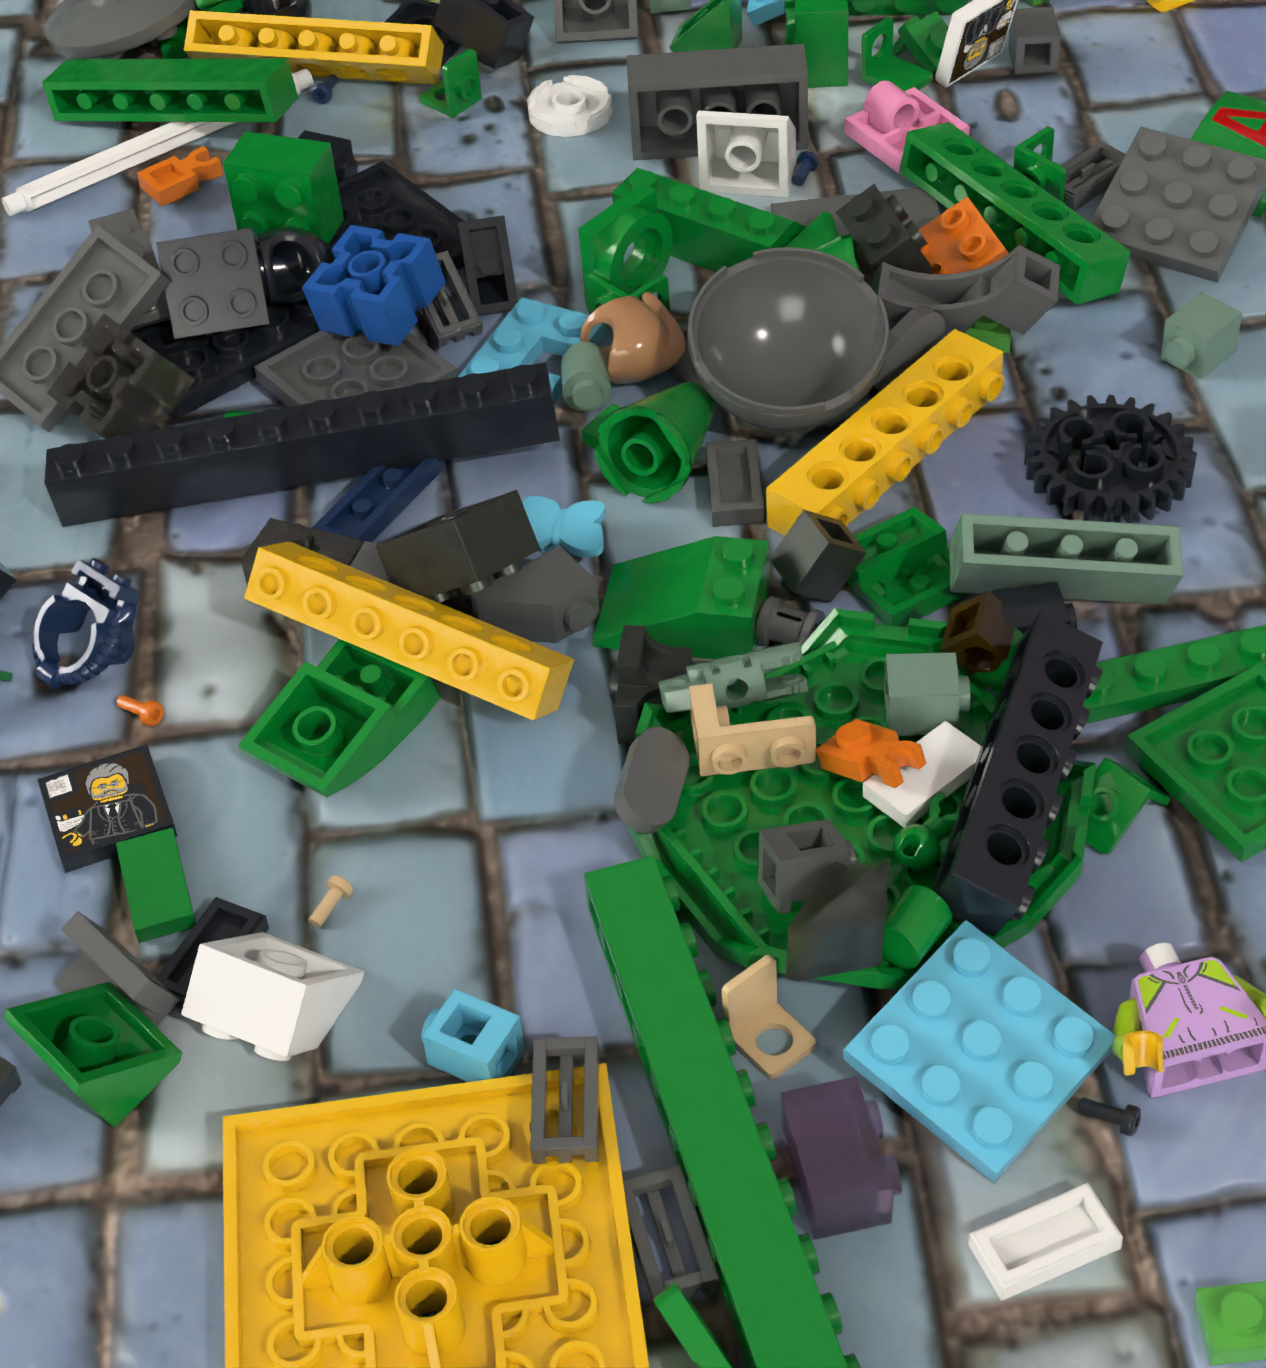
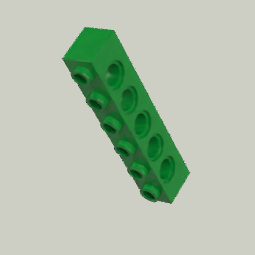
M950 122L907 131L899 170L902 175L948 209L968 197L1005 247L1008 254L1020 245L1060 265L1058 291L1075 304H1083L1120 292L1131 254L1129 249Z

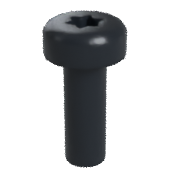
M1084 1097L1079 1106V1113L1119 1125L1120 1134L1133 1136L1138 1130L1141 1120V1109L1137 1106L1128 1104L1125 1110Z

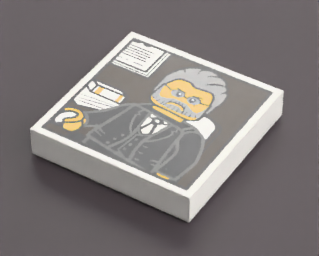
M973 0L952 13L935 80L947 88L1001 54L1018 0Z

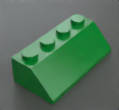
M636 168L612 192V200L615 203L641 183L656 189L657 211L668 219L672 228L673 243L670 256L717 272L723 266H726L728 269L737 263L753 258V252L785 247L806 228V226L772 214L771 212L760 210L640 168Z

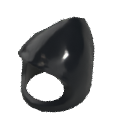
M283 227L255 235L265 296L270 305L275 303L288 304L305 299L306 296L302 289L304 284L321 262L332 264L333 252L331 247L311 231L303 228Z

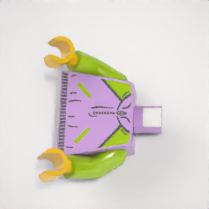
M1170 943L1155 944L1147 948L1140 955L1139 962L1144 973L1138 974L1132 979L1129 999L1119 1005L1112 1030L1115 1037L1111 1051L1123 1062L1124 1075H1134L1135 1068H1141L1147 1092L1150 1098H1155L1266 1070V993L1239 976L1232 975L1220 959L1207 957L1182 963L1174 946Z

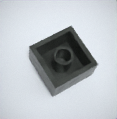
M518 490L442 514L375 545L390 583L438 603L454 597L453 589L456 592L461 591L462 595L466 596L493 585L490 575H493L494 580L502 576L506 577L522 570L523 563L521 559L541 550Z

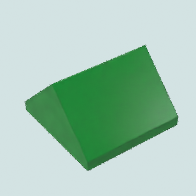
M110 981L8 1008L3 1018L78 1097L114 1128L180 1063L183 1053Z

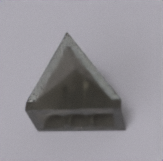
M890 858L851 865L835 863L789 924L786 965L787 979L798 982L881 966Z

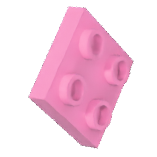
M886 80L877 83L868 92L864 102V110L844 118V133L897 173H900L907 131L950 122L969 136L970 126L915 87L903 91L892 82Z

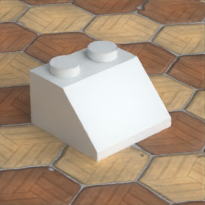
M715 111L697 112L700 189L712 193L788 198L792 177L796 168V128L789 116Z
M264 932L202 943L199 945L181 1015L202 1023V1031L210 1036L226 1040L240 1038L255 1044L254 1051L262 1057L277 1061H288L293 1055L318 1048L362 983L365 971Z

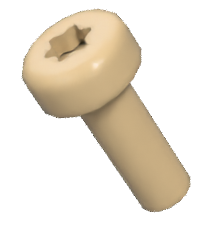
M332 875L327 880L325 885L328 888V892L308 918V921L313 926L320 928L341 898L348 900L353 894V886L341 876Z

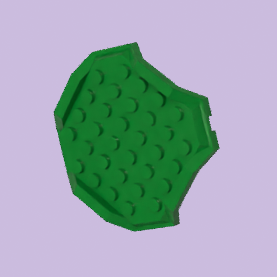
M833 608L801 646L803 658L800 661L777 667L763 674L764 680L791 674L804 675L807 680L808 691L728 709L730 725L812 716L816 726V749L833 737L841 726L855 719L887 728L884 699L886 654L942 653L940 650L948 622L910 618L908 627L875 623V613ZM957 664L958 675L968 676L970 682L969 711H959L958 730L982 746L997 699L984 688L982 682ZM645 702L636 729L635 739L651 727L668 729L683 741L688 750L690 762L673 818L659 831L651 834L639 833L627 825L626 827L641 857L654 855L662 878L672 876L679 896L681 914L717 957L748 968L769 954L776 960L777 973L877 989H901L963 923L952 917L950 925L915 968H899L888 962L875 949L871 941V931L908 886L919 885L932 890L950 837H944L939 842L941 853L935 865L925 871H912V868L897 863L893 853V841L898 831L903 829V827L863 797V782L823 770L817 753L815 762L809 764L700 777L691 725V709L667 713L663 705ZM925 735L898 736L899 741L906 740L916 743ZM1075 760L1066 779L1061 784H1058L1056 792L1063 796V801L1054 821L1043 832L1042 838L1049 841L1046 855L1039 868L1033 874H1030L1028 885L1035 888L1032 901L1019 921L1010 918L995 937L984 933L1002 948L1029 934L1081 877L1096 763ZM969 780L945 798L944 812L940 817L959 812ZM928 812L913 824L922 825L928 819ZM829 819L845 841L851 842L856 854L857 872L854 877H850L849 892L828 895L818 901H792L791 912L779 914L758 884L759 830Z

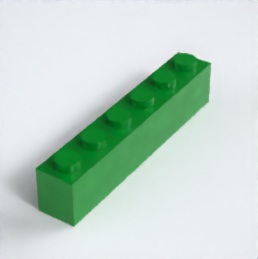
M288 58L67 59L42 81L55 121L277 122L298 100Z

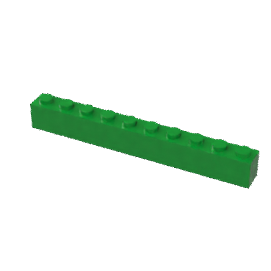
M654 855L584 873L588 912L675 1162L681 1166L719 1277L720 1291L747 1368H861L854 1353L845 1356L842 1353L836 1335L843 1332L836 1302L831 1292L820 1295L813 1276L820 1272L813 1242L808 1233L798 1235L791 1218L797 1216V1206L792 1187L786 1176L776 1179L770 1162L776 1160V1152L770 1130L766 1122L755 1124L750 1108L755 1107L756 1102L749 1075L745 1069L735 1071L730 1058V1056L736 1055L733 1035L727 1019L716 1020L711 1007L717 1005L713 982L707 969L697 971L693 958L698 957L696 939L689 922L679 924L675 912L680 911V901L672 876L662 878Z

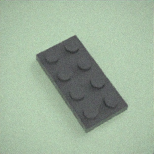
M98 225L0 347V394L39 426L50 432L169 284L170 280Z

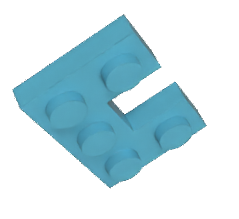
M521 297L458 377L472 373L480 374L509 369L518 365H532L543 351L564 356L573 344L581 342V328L589 315ZM600 323L593 327L590 331L589 342L596 345L601 343L607 335L606 323ZM549 373L555 404L562 394L561 376Z

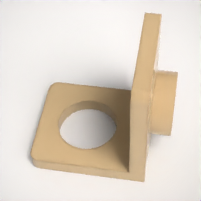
M769 954L722 987L723 1018H726L729 1023L735 1047L768 1079H776L816 1049V1039L777 1003L776 960ZM780 1029L791 1036L793 1043L786 1052L779 1055H770L758 1048L756 1040L766 1030Z

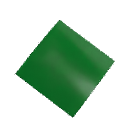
M915 506L854 535L867 554L846 583L883 624L905 627L909 624L910 618L920 619L970 594L950 592V558L946 529Z

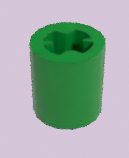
M919 885L908 886L871 931V941L879 954L891 964L904 969L915 968L950 925L952 913L946 902L934 891Z

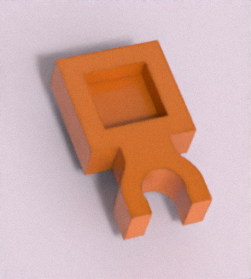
M204 146L193 150L182 160H179L174 155L137 172L140 188L160 206L178 202L184 196L199 190L198 182L212 180L223 175L220 159L217 157L210 159L208 149Z
M858 719L841 726L833 737L816 749L823 770L859 782L865 781L874 774L879 776L885 785L897 788L904 782L900 767L910 766L919 770L927 764L921 744L906 740L899 741L896 731Z

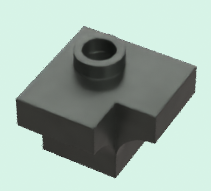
M623 625L616 666L612 667L610 676V698L615 700L614 710L618 744H632L635 740L636 729L645 702L662 705L659 682L687 674L686 667L693 665L691 647L667 646L654 640L648 634L646 626Z

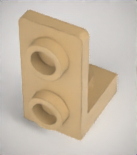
M712 683L689 686L691 725L700 777L718 774L729 775L743 771L776 767L787 768L815 762L816 726L812 716L730 725L727 705L716 707Z

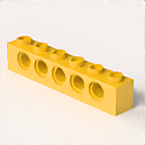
M192 10L189 13L184 51L191 59L288 58L292 73L306 68L312 77L328 78L330 75H335L340 79L430 85L439 83L444 44L432 25Z
M952 330L766 488L767 527L786 536L803 510L842 520L847 527L864 510L871 509L877 503L880 496L896 482L903 481L911 469L924 457L935 453L941 443L957 428L964 427L970 421L972 415L988 401L992 402L998 397L1004 385V375L1002 374L1003 351L961 331Z
M290 541L258 547L244 599L533 721L559 709L574 663V659Z

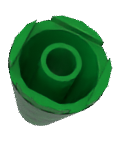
M683 382L612 412L599 425L597 431L599 433V445L595 447V459L603 476L618 492L625 496L631 492L645 497L642 502L651 504L669 500L682 489L688 480L715 415L713 398L699 384Z

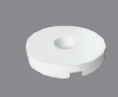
M568 75L563 77V82L553 84L552 79L544 81L531 91L527 99L530 123L537 130L552 136L572 137L596 131L609 121L613 113L611 94H608V88L601 81L588 76Z

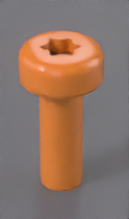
M121 695L117 699V706L119 708L139 715L140 721L150 727L159 724L164 716L163 705L155 700H148L143 703L126 695Z

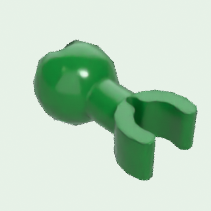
M939 792L932 797L929 804L928 819L922 825L912 824L898 831L893 841V853L897 863L912 868V871L915 872L925 871L935 865L941 853L939 842L944 837H950L958 813L946 814L944 817H940L944 812L945 793Z

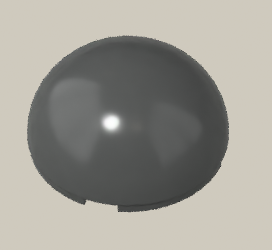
M782 247L753 252V258L737 263L728 269L726 266H723L711 276L697 294L692 305L687 338L690 358L699 380L709 395L724 410L744 422L764 429L799 431L818 427L841 417L867 395L879 377L886 360L889 346V324L882 298L879 299L873 289L864 281V275L847 262L824 252L805 248Z

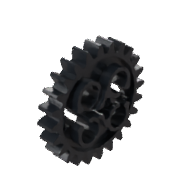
M1110 394L1106 402L1101 404L1092 395L1087 396L1085 406H1080L1077 402L1070 399L1067 400L1066 412L1052 407L1050 408L1049 419L1039 417L1036 430H1029L1024 465L1027 466L1026 479L1034 480L1033 491L1035 494L1047 492L1046 504L1048 506L1063 502V514L1066 516L1078 509L1083 511V521H1090L1095 514L1102 515L1104 522H1112L1114 516L1121 515L1126 523L1133 524L1134 513L1138 512L1148 520H1152L1155 507L1166 512L1171 511L1172 499L1182 501L1185 495V488H1191L1197 452L1192 451L1194 439L1193 437H1184V424L1171 425L1172 414L1170 412L1155 416V404L1153 403L1139 409L1135 407V398L1130 397L1122 405L1117 404L1114 395ZM1072 450H1080V459L1077 455H1071ZM1139 461L1148 462V467H1139Z

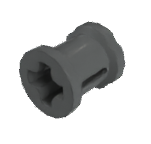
M770 596L759 614L756 626V640L764 645H768L773 641L780 644L801 642L802 646L825 619V613L817 609L808 613L783 605L780 598Z

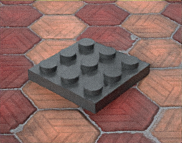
M1140 126L1090 222L1131 251V258L1218 283L1266 187V160Z
M319 331L254 366L257 381L288 407L308 404L317 400H331L360 395L369 391H383L412 386L420 382L429 383L458 377L456 367L410 332L400 346L369 341L366 339L364 331L352 335V337Z

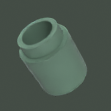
M583 341L573 344L561 360L563 398L571 408L582 412H591L602 408L608 403L612 394L611 378L608 373V356L598 345L592 342Z

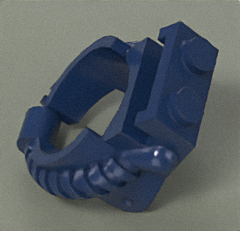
M92 558L90 562L77 560L71 572L80 577L75 583L67 582L62 594L53 595L47 599L42 605L35 623L32 649L35 650L33 657L36 659V676L54 689L61 687L63 684L75 685L89 681L100 675L109 665L125 664L131 658L134 651L135 641L132 627L134 618L138 614L137 604L140 591L130 586L132 579L117 572L113 574L108 572L110 566L95 558ZM92 609L97 623L91 624V637L84 655L75 664L68 667L58 666L57 663L60 661L57 646L59 633L77 632L82 627L88 611Z

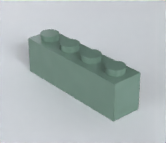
M962 513L949 543L950 592L982 594L986 591L992 593V590L1058 582L1063 599L1165 605L1183 577L1180 526Z

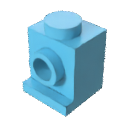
M457 989L453 990L441 1009L435 1008L429 1014L421 1033L428 1065L467 1082L510 1076L526 1052L519 1015Z

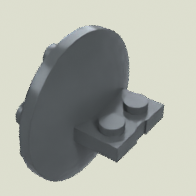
M64 0L48 17L44 32L52 50L69 59L97 57L101 59H119L124 55L125 51L143 45L155 38L157 40H164L174 36L178 32L177 25L189 17L190 10L195 11L198 6L195 0Z

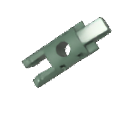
M792 642L747 652L743 655L738 654L715 659L712 662L706 661L687 666V674L659 682L662 705L667 713L690 710L689 686L711 683L713 684L716 707L727 705L728 709L804 693L808 691L807 680L804 675L791 674L765 680L763 675L764 670L800 661L803 658L801 642ZM737 679L733 684L728 685L730 681Z

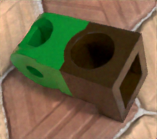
M986 591L951 609L940 651L942 653H956L959 666L999 695L1016 644L1023 636V633L1001 616L1004 603L992 593Z

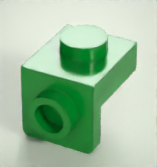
M937 11L922 19L914 16L899 28L898 33L900 37L893 45V53L895 56H898L910 50L924 69L933 72L934 75L937 72L949 27Z

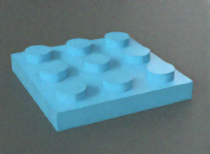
M965 920L844 1048L843 1060L995 1184L1109 1055L1115 1035Z

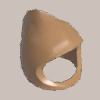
M650 292L642 294V301L634 296H625L604 303L589 315L581 328V342H589L590 331L594 326L600 323H607L612 327L614 337L612 345L600 348L608 356V373L611 382L614 384L638 383L663 373L675 365L685 351V338L678 322L662 302Z

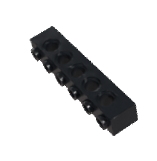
M1040 611L1016 644L932 891L938 894L949 906L952 917L962 922L967 920L977 929L992 937L996 936L1010 918L1019 921L1032 901L1035 888L1028 885L1030 874H1033L1039 868L1048 850L1049 841L1042 838L1043 832L1054 821L1061 807L1063 796L1056 792L1058 784H1061L1066 779L1073 767L1077 752L1070 749L1072 740H1076L1082 732L1090 714V709L1084 707L1083 704L1085 699H1088L1095 690L1103 672V668L1096 665L1103 642Z

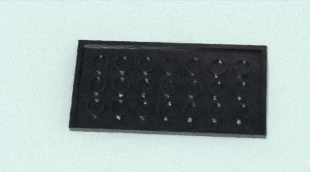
M381 161L338 183L344 220L328 244L331 249L349 226L355 225L382 230L385 239L391 241L398 233L430 238L436 254L448 250L456 269L464 268L458 231V222H463L464 220L387 163ZM306 298L288 304L275 303L270 305L267 302L270 324L174 339L171 320L163 321L129 332L111 356L180 418L256 377L254 366L320 330Z

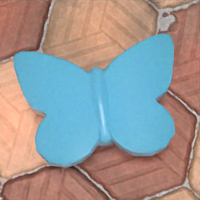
M543 496L523 498V506L543 554L558 546H561L572 558L575 556L593 558L603 552L604 537L603 528L600 524L605 519L606 509L605 504L601 501H581L566 509L565 507L560 508L554 500Z

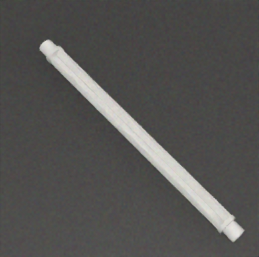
M305 68L292 73L298 96L302 90L314 85L312 75L308 69ZM237 122L167 123L16 188V192L2 198L3 206L9 216L24 210L26 212L33 211Z

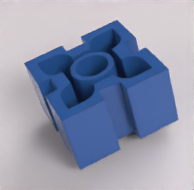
M350 225L332 248L335 257L333 263L321 262L302 289L320 331L348 337L364 331L366 339L369 341L400 346L418 321L415 311L425 307L428 308L446 281L430 238L398 233L391 241L385 239L382 230Z

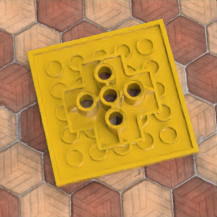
M599 1064V1162H585V1155H573L572 1163H559L558 1156H546V1164L532 1163L530 1143L533 1073L223 1116L225 1368H649L607 1064ZM584 1066L574 1067L573 1137L584 1136ZM560 1069L548 1071L547 1138L558 1137ZM494 1241H501L494 1245H485ZM429 1250H433V1251L430 1252V1253H427V1254H424V1255H418V1254H420V1253H423V1252H426V1251H429ZM364 1260L361 1263L352 1265V1263ZM431 1311H440L438 1314L434 1316L422 1317V1315Z

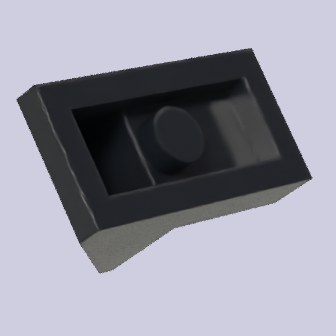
M504 215L458 222L467 290L478 315L511 311L517 304L518 297Z

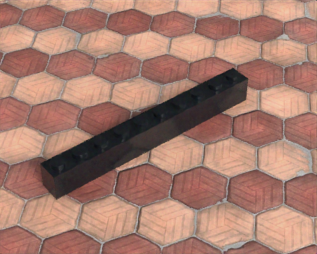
M544 362L532 365H518L509 369L480 374L472 373L463 377L429 383L420 382L412 386L383 391H369L360 395L317 400L308 404L280 409H266L262 412L234 417H219L211 421L182 426H168L159 430L130 435H117L108 439L85 443L65 444L61 447L47 449L44 483L62 527L360 476L365 475L373 467L385 466L386 470L390 468L400 469L417 466L425 459L437 458V461L440 462L560 441L547 363Z

